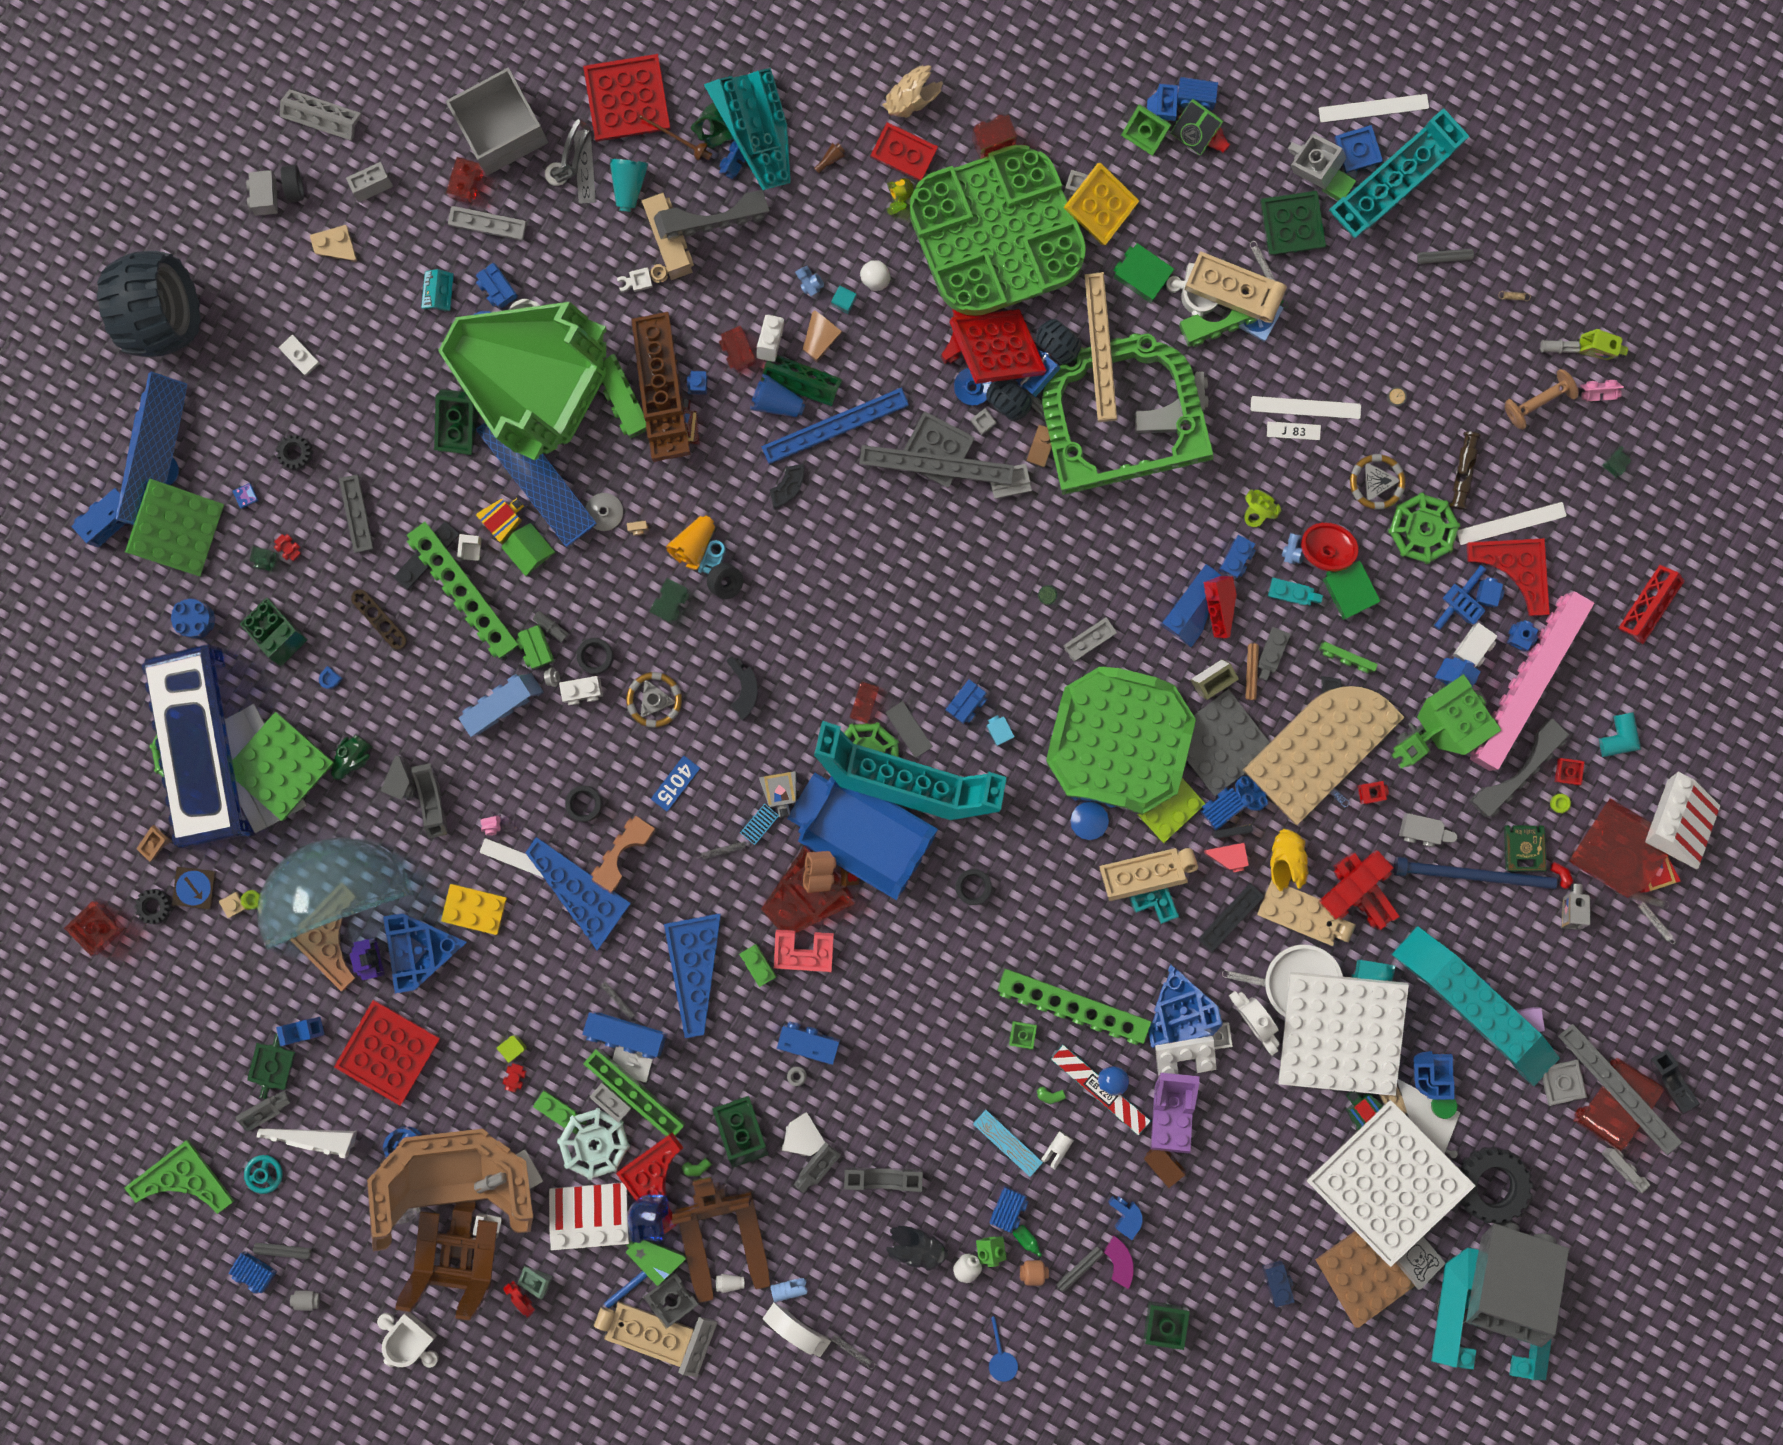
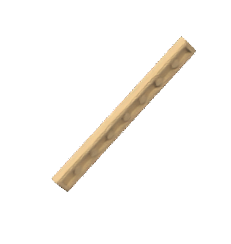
M1104 272L1085 274L1098 422L1116 421L1117 411Z

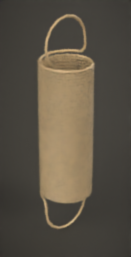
M1504 292V298H1500L1528 301L1525 300V293Z

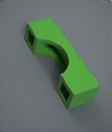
M1232 309L1229 316L1222 321L1209 322L1197 314L1180 321L1179 327L1187 346L1193 345V347H1197L1203 344L1206 339H1216L1225 331L1233 332L1239 329V325L1244 323L1250 325L1256 322L1257 319Z

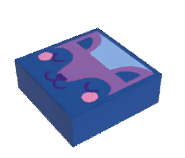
M251 483L233 490V494L241 509L259 501Z

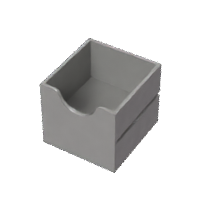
M509 67L446 100L449 109L487 176L548 143L539 122Z

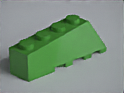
M612 354L603 361V366L606 367V376L602 381L606 390L603 393L607 401H612L614 407L611 409L615 417H620L622 424L619 426L623 434H628L631 439L647 431L646 421L615 354Z

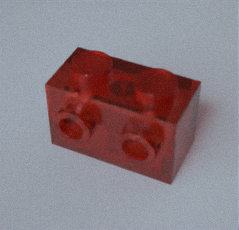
M460 157L456 158L446 190L449 198L471 204L472 199H475L477 195V182L481 181L483 170H481L482 168L479 163Z

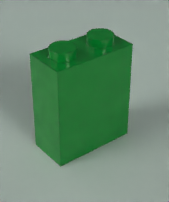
M1136 243L1134 248L1130 246L1124 256L1127 258L1124 262H1119L1113 270L1116 272L1114 279L1151 304L1173 273L1174 268Z
M1360 561L1354 562L1349 568L1342 571H1329L1326 573L1327 577L1322 579L1343 620L1381 602Z

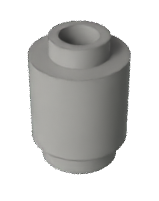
M295 1291L294 1295L290 1297V1306L294 1308V1311H313L319 1308L320 1295L315 1293V1291Z

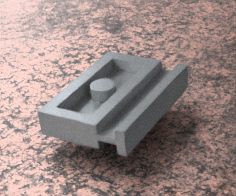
M1026 464L1014 466L1011 485L991 483L994 499L1032 491Z

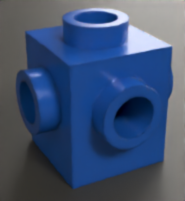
M1529 621L1517 622L1511 626L1508 632L1510 637L1507 644L1523 652L1528 651L1530 646H1533L1538 639V635H1536L1538 629L1534 628V624Z

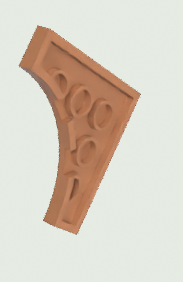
M341 882L287 937L340 991H344L357 978L348 967L340 945V929L344 914L357 896L344 882Z

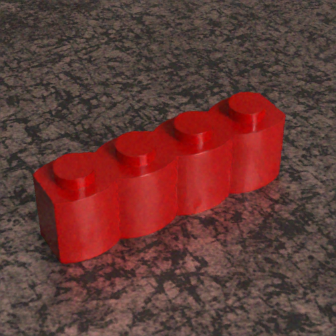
M1375 850L1318 902L1333 919L1339 918L1341 920L1349 913L1347 909L1350 906H1357L1362 902V896L1366 892L1370 894L1378 887L1376 883L1382 879L1384 881L1391 876L1393 867L1378 850Z

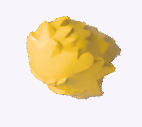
M1283 829L1275 837L1270 861L1272 881L1279 891H1283L1284 888L1288 887L1292 876L1293 882L1296 881L1297 888L1300 889L1302 885L1306 884L1308 876V855L1305 852L1306 842L1299 834Z

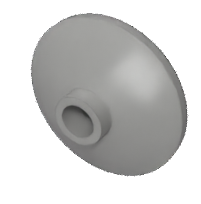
M600 493L593 496L585 508L597 523L593 528L600 531L614 529L619 525L623 517L621 502L609 493ZM606 508L607 512L600 514V509Z

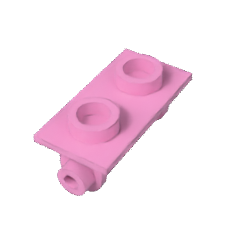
M1606 380L1605 383L1588 381L1586 384L1580 385L1585 390V392H1582L1581 398L1586 402L1600 401V393H1603V400H1617L1618 397H1621V390L1618 389L1623 388V386L1617 380Z

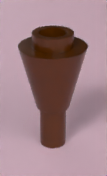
M832 142L822 158L823 160L814 169L820 173L826 166L844 158L843 153L845 150L839 143L835 145Z

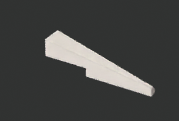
M259 1129L257 1133L259 1138H267L275 1142L283 1141L287 1145L320 1151L328 1155L336 1154L340 1158L349 1156L350 1148L354 1147L357 1131Z

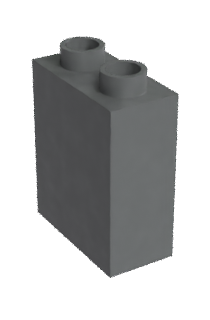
M1502 1221V1224H1493L1481 1236L1466 1323L1542 1348L1556 1334L1569 1248L1558 1245L1557 1239L1548 1234L1539 1233L1531 1236L1519 1232V1226L1512 1222L1506 1223Z

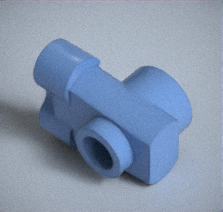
M808 266L802 267L795 272L798 279L803 283L801 288L805 294L809 293L810 296H813L820 291V288L824 287L821 277L817 273L812 275Z
M1290 533L1288 546L1284 547L1282 556L1285 557L1284 562L1301 564L1305 556L1302 548H1300L1303 536Z

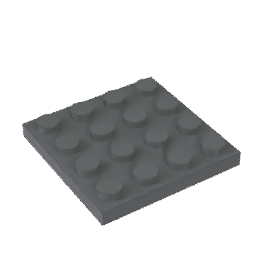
M1229 689L1193 715L1196 721L1186 759L1213 796H1216L1245 774L1243 769L1270 743Z

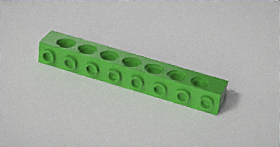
M423 522L407 534L409 538L407 543L413 550L417 549L420 552L419 559L425 566L429 564L432 568L431 575L436 581L441 580L444 584L441 588L448 597L450 595L453 596L456 600L453 602L460 612L463 610L466 613L467 617L465 620L471 627L475 625L479 631L476 634L483 643L487 641L490 645L488 650L493 657L496 658L498 656L502 659L518 647L516 640L430 526ZM425 541H431L432 547L428 551L422 549V544ZM437 556L443 557V564L440 566L434 565V559ZM452 571L455 573L454 580L446 581V573ZM459 587L466 588L467 593L465 596L459 597L457 595ZM471 602L478 604L477 611L470 612L468 610ZM484 617L490 620V624L486 628L480 626V620ZM494 633L501 634L500 642H492L491 637Z
M1004 968L997 991L1001 992L1000 996L1008 999H1011V996L1019 998V1003L1029 1006V1003L1037 1005L1036 1009L1047 1012L1048 1009L1055 1011V1016L1063 1019L1066 1016L1073 1018L1072 1022L1084 1025V1022L1091 1024V1029L1102 1032V1029L1110 1031V1036L1119 1039L1120 1036L1127 1037V1042L1138 1045L1139 1042L1144 1044L1151 1024L1150 1020ZM1018 982L1024 985V990L1021 993H1016L1013 990V986ZM1035 989L1042 991V997L1038 1000L1033 999L1031 996L1032 991ZM1052 996H1059V1005L1052 1006L1050 998ZM1072 1002L1078 1004V1010L1075 1013L1068 1011V1005ZM1089 1009L1096 1010V1017L1094 1019L1086 1017V1012ZM1109 1015L1115 1019L1114 1024L1111 1026L1105 1025L1104 1022L1105 1018ZM1124 1023H1132L1133 1028L1130 1032L1123 1031Z

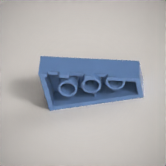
M532 673L511 676L507 679L508 683L503 686L501 684L492 690L493 694L489 697L487 695L483 696L477 701L479 704L474 707L471 705L462 711L463 715L459 717V720L470 737L477 736L498 723V718L502 719L513 713L514 707L519 708L530 702L529 697L539 696L544 693Z

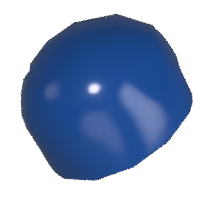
M1111 1066L1104 1068L1099 1073V1087L1101 1090L1109 1093L1110 1096L1122 1095L1129 1085L1128 1074L1120 1067Z

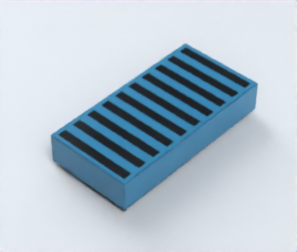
M764 803L740 833L756 845L779 815Z

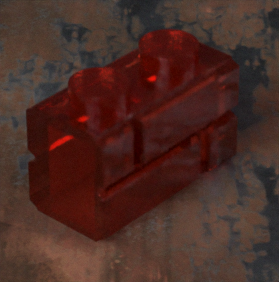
M741 326L720 334L722 340H719L722 351L726 350L729 355L726 360L730 369L734 368L735 372L757 364Z

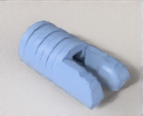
M799 1278L771 1285L774 1302L807 1294L806 1280Z

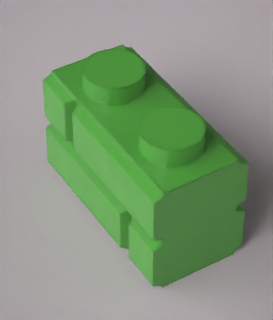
M540 625L518 633L519 638L516 640L519 648H524L526 656L523 658L527 667L535 670L555 662Z
M757 943L739 954L759 987L776 977L775 972Z

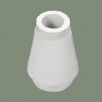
M727 1274L716 1276L717 1292L726 1293L744 1289V1277Z

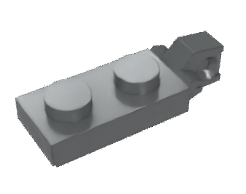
M1275 627L1271 628L1258 661V668H1261L1259 679L1265 681L1270 672H1275L1290 633Z
M283 1091L275 1096H271L237 1115L236 1121L248 1132L280 1114V1110L290 1103L289 1095Z
M825 1142L803 1168L794 1184L795 1187L804 1193L809 1186L817 1185L841 1154Z

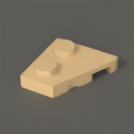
M347 225L310 235L316 255L347 259L353 262L357 261Z

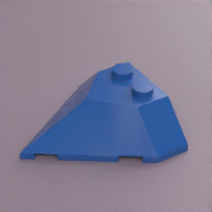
M403 913L383 917L395 993L413 991L418 988L467 943Z
M1170 964L1167 981L1163 984L1154 1010L1156 1013L1148 1030L1152 1048L1161 1044L1213 1036L1223 1025L1219 1006Z

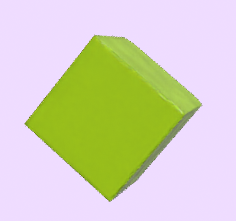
M514 1034L499 1045L497 1050L510 1063L524 1052L527 1046L518 1035Z

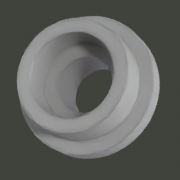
M549 668V670L544 672V680L547 686L556 687L558 682H560L559 672L555 668Z
M793 1067L789 1070L787 1079L791 1085L800 1086L806 1081L807 1076L803 1068ZM799 1073L801 1075V1078L796 1080L794 1079L793 1074Z

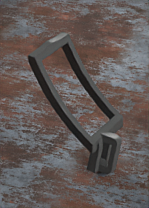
M580 119L575 121L568 134L562 154L561 168L552 172L557 183H561L577 174L580 153L591 132V128ZM579 126H581L585 131L578 142L572 166L567 164L570 145Z

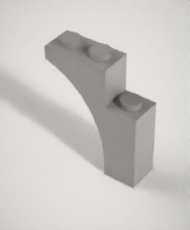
M1196 372L1194 379L1201 408L1204 412L1205 407H1208V396H1205L1208 380L1207 377H1204V372ZM1179 399L1160 409L1136 411L1135 433L1177 432L1176 422L1183 416Z

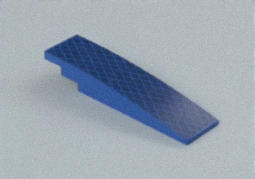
M152 371L148 373L146 389L141 396L139 411L135 413L117 509V521L134 525L149 479L166 484L181 420L187 383Z
M483 423L476 429L566 547L597 525L543 453L539 455L538 459L533 460L513 452L497 440L486 423Z

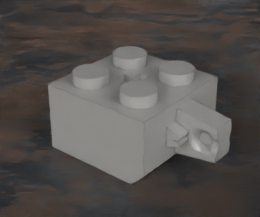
M1312 134L1306 144L1300 146L1292 142L1288 148L1289 152L1295 156V160L1291 164L1293 173L1323 189H1326L1346 160L1343 148L1316 134Z

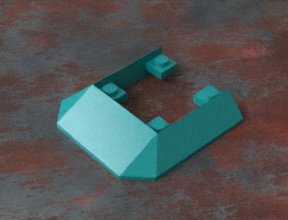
M1467 1247L1445 1263L1432 1362L1455 1368L1460 1367L1474 1370L1476 1350L1460 1347L1465 1308H1469L1479 1249ZM1552 1339L1542 1348L1530 1344L1529 1358L1512 1355L1509 1375L1532 1380H1546Z

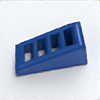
M1456 584L1442 598L1460 617L1470 624H1475L1485 612V609ZM1458 593L1457 598L1452 601L1453 597Z

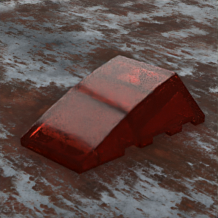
M806 845L801 849V852L761 908L778 930L795 931V934L855 904L848 887L841 886V878L834 870L832 873L834 884L831 885L830 891L807 893L803 886L805 860L808 852L815 851Z

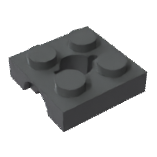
M676 1273L643 1297L665 1329L698 1306V1303L684 1288L681 1279ZM667 1295L679 1296L676 1306L670 1307L667 1305L664 1308L662 1307L666 1303L665 1298Z

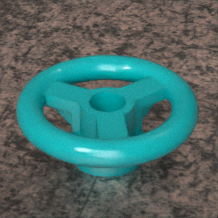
M256 1156L245 1167V1183L256 1193H270L282 1181L283 1172L281 1165L271 1156ZM259 1161H263L262 1167L256 1169L253 1175L250 1176L252 1166ZM269 1162L276 1169V1180L269 1176ZM260 1172H264V1178L260 1177ZM252 1181H255L258 1184L267 1182L270 1186L267 1188H259L252 1183Z

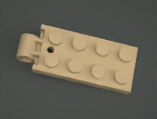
M1174 848L1099 867L1108 899L1113 901L1188 883L1184 873L1196 871L1198 864L1193 849L1185 848L1178 852Z
M1272 880L1257 913L1260 917L1330 946H1333L1335 937L1349 943L1356 926L1343 919H1333L1318 902L1320 899L1289 886L1284 888L1283 891H1279ZM1328 921L1332 923L1331 927L1327 926Z
M619 1301L616 1305V1311L606 1307L600 1308L594 1327L608 1331L605 1335V1340L678 1367L681 1366L694 1328L675 1322L665 1329L655 1314ZM619 1322H623L624 1326H620Z

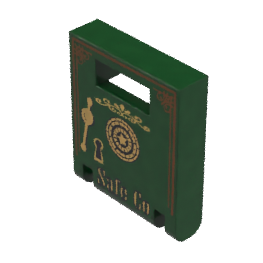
M1509 825L1504 826L1506 872L1546 871L1544 825L1539 826V833H1537L1536 825H1513L1512 832H1510ZM1517 860H1534L1533 867H1517Z

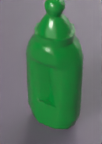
M1024 1225L1018 1226L1012 1232L1014 1237L1025 1250L1041 1257L1042 1253L1039 1252L1036 1238Z

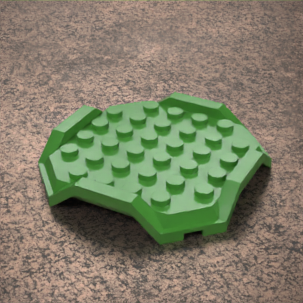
M1098 667L1064 688L1046 762L1067 796L1085 798L1125 808L1143 815L1178 794L1196 719L1175 685L1157 677L1120 668Z

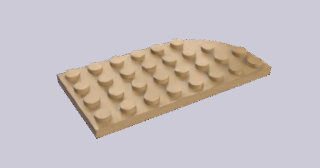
M1354 686L1328 690L1312 700L1243 771L1295 825H1298L1404 716L1386 698L1372 690Z

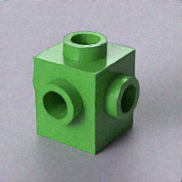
M986 1237L976 1240L980 1264L995 1267L999 1266V1262L1006 1260L1003 1237Z

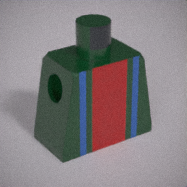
M1350 1091L1346 1095L1352 1103L1346 1108V1111L1356 1131L1383 1107L1368 1093L1361 1097L1358 1092Z

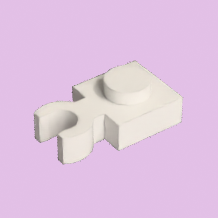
M648 267L629 272L630 278L624 276L617 278L618 282H626L625 287L619 288L621 292H627L630 287H633L634 292L653 287Z

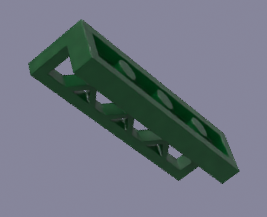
M779 355L776 356L775 361L781 365L773 364L772 361L766 362L763 374L770 376L794 393L833 406L837 391L842 383L841 378ZM791 369H797L799 372H794ZM808 375L816 376V378H810ZM826 382H832L836 385L834 387L832 385L827 384Z

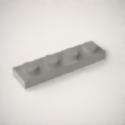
M451 206L448 226L519 241H523L527 222L523 220Z

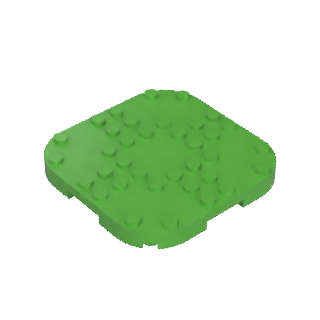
M1026 145L1008 146L988 153V157L956 168L950 166L933 172L916 185L910 200L911 222L938 291L946 304L962 314L973 316L988 314L1062 288L1072 282L1079 274L1085 257L1084 238L1076 219L1074 220L1063 208L1067 200L1062 191L1061 181L1053 163L1043 152H1037Z

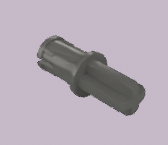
M541 611L534 615L533 620L542 626L546 633L549 632L561 643L568 636V632Z

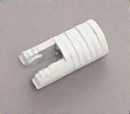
M1059 1131L1041 1161L1045 1163L1050 1159L1053 1152L1057 1153L1051 1163V1168L1055 1170L1074 1140Z

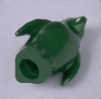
M357 734L351 739L345 737L336 750L334 764L330 772L331 776L335 780H342L350 772L364 767L370 758V755L367 753L373 746Z

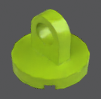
M1252 489L1245 497L1249 505L1245 512V522L1248 526H1260L1266 517L1275 519L1281 512L1280 505H1275L1273 503L1275 500L1263 491H1253ZM1255 513L1259 515V518L1251 520L1249 516Z

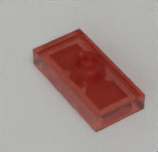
M861 681L849 717L850 719L868 724L879 687Z

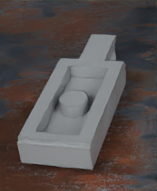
M1606 1148L1602 1152L1603 1156L1639 1193H1643L1650 1186L1645 1177H1639L1636 1174L1637 1170L1632 1164L1624 1161V1156L1618 1149Z

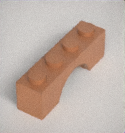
M637 816L627 821L624 826L626 830L623 835L619 834L613 842L615 846L612 851L608 850L602 858L604 860L601 867L597 866L591 874L593 876L592 882L611 895L622 880V875L617 867L620 854L632 846L644 847L655 832L654 827Z

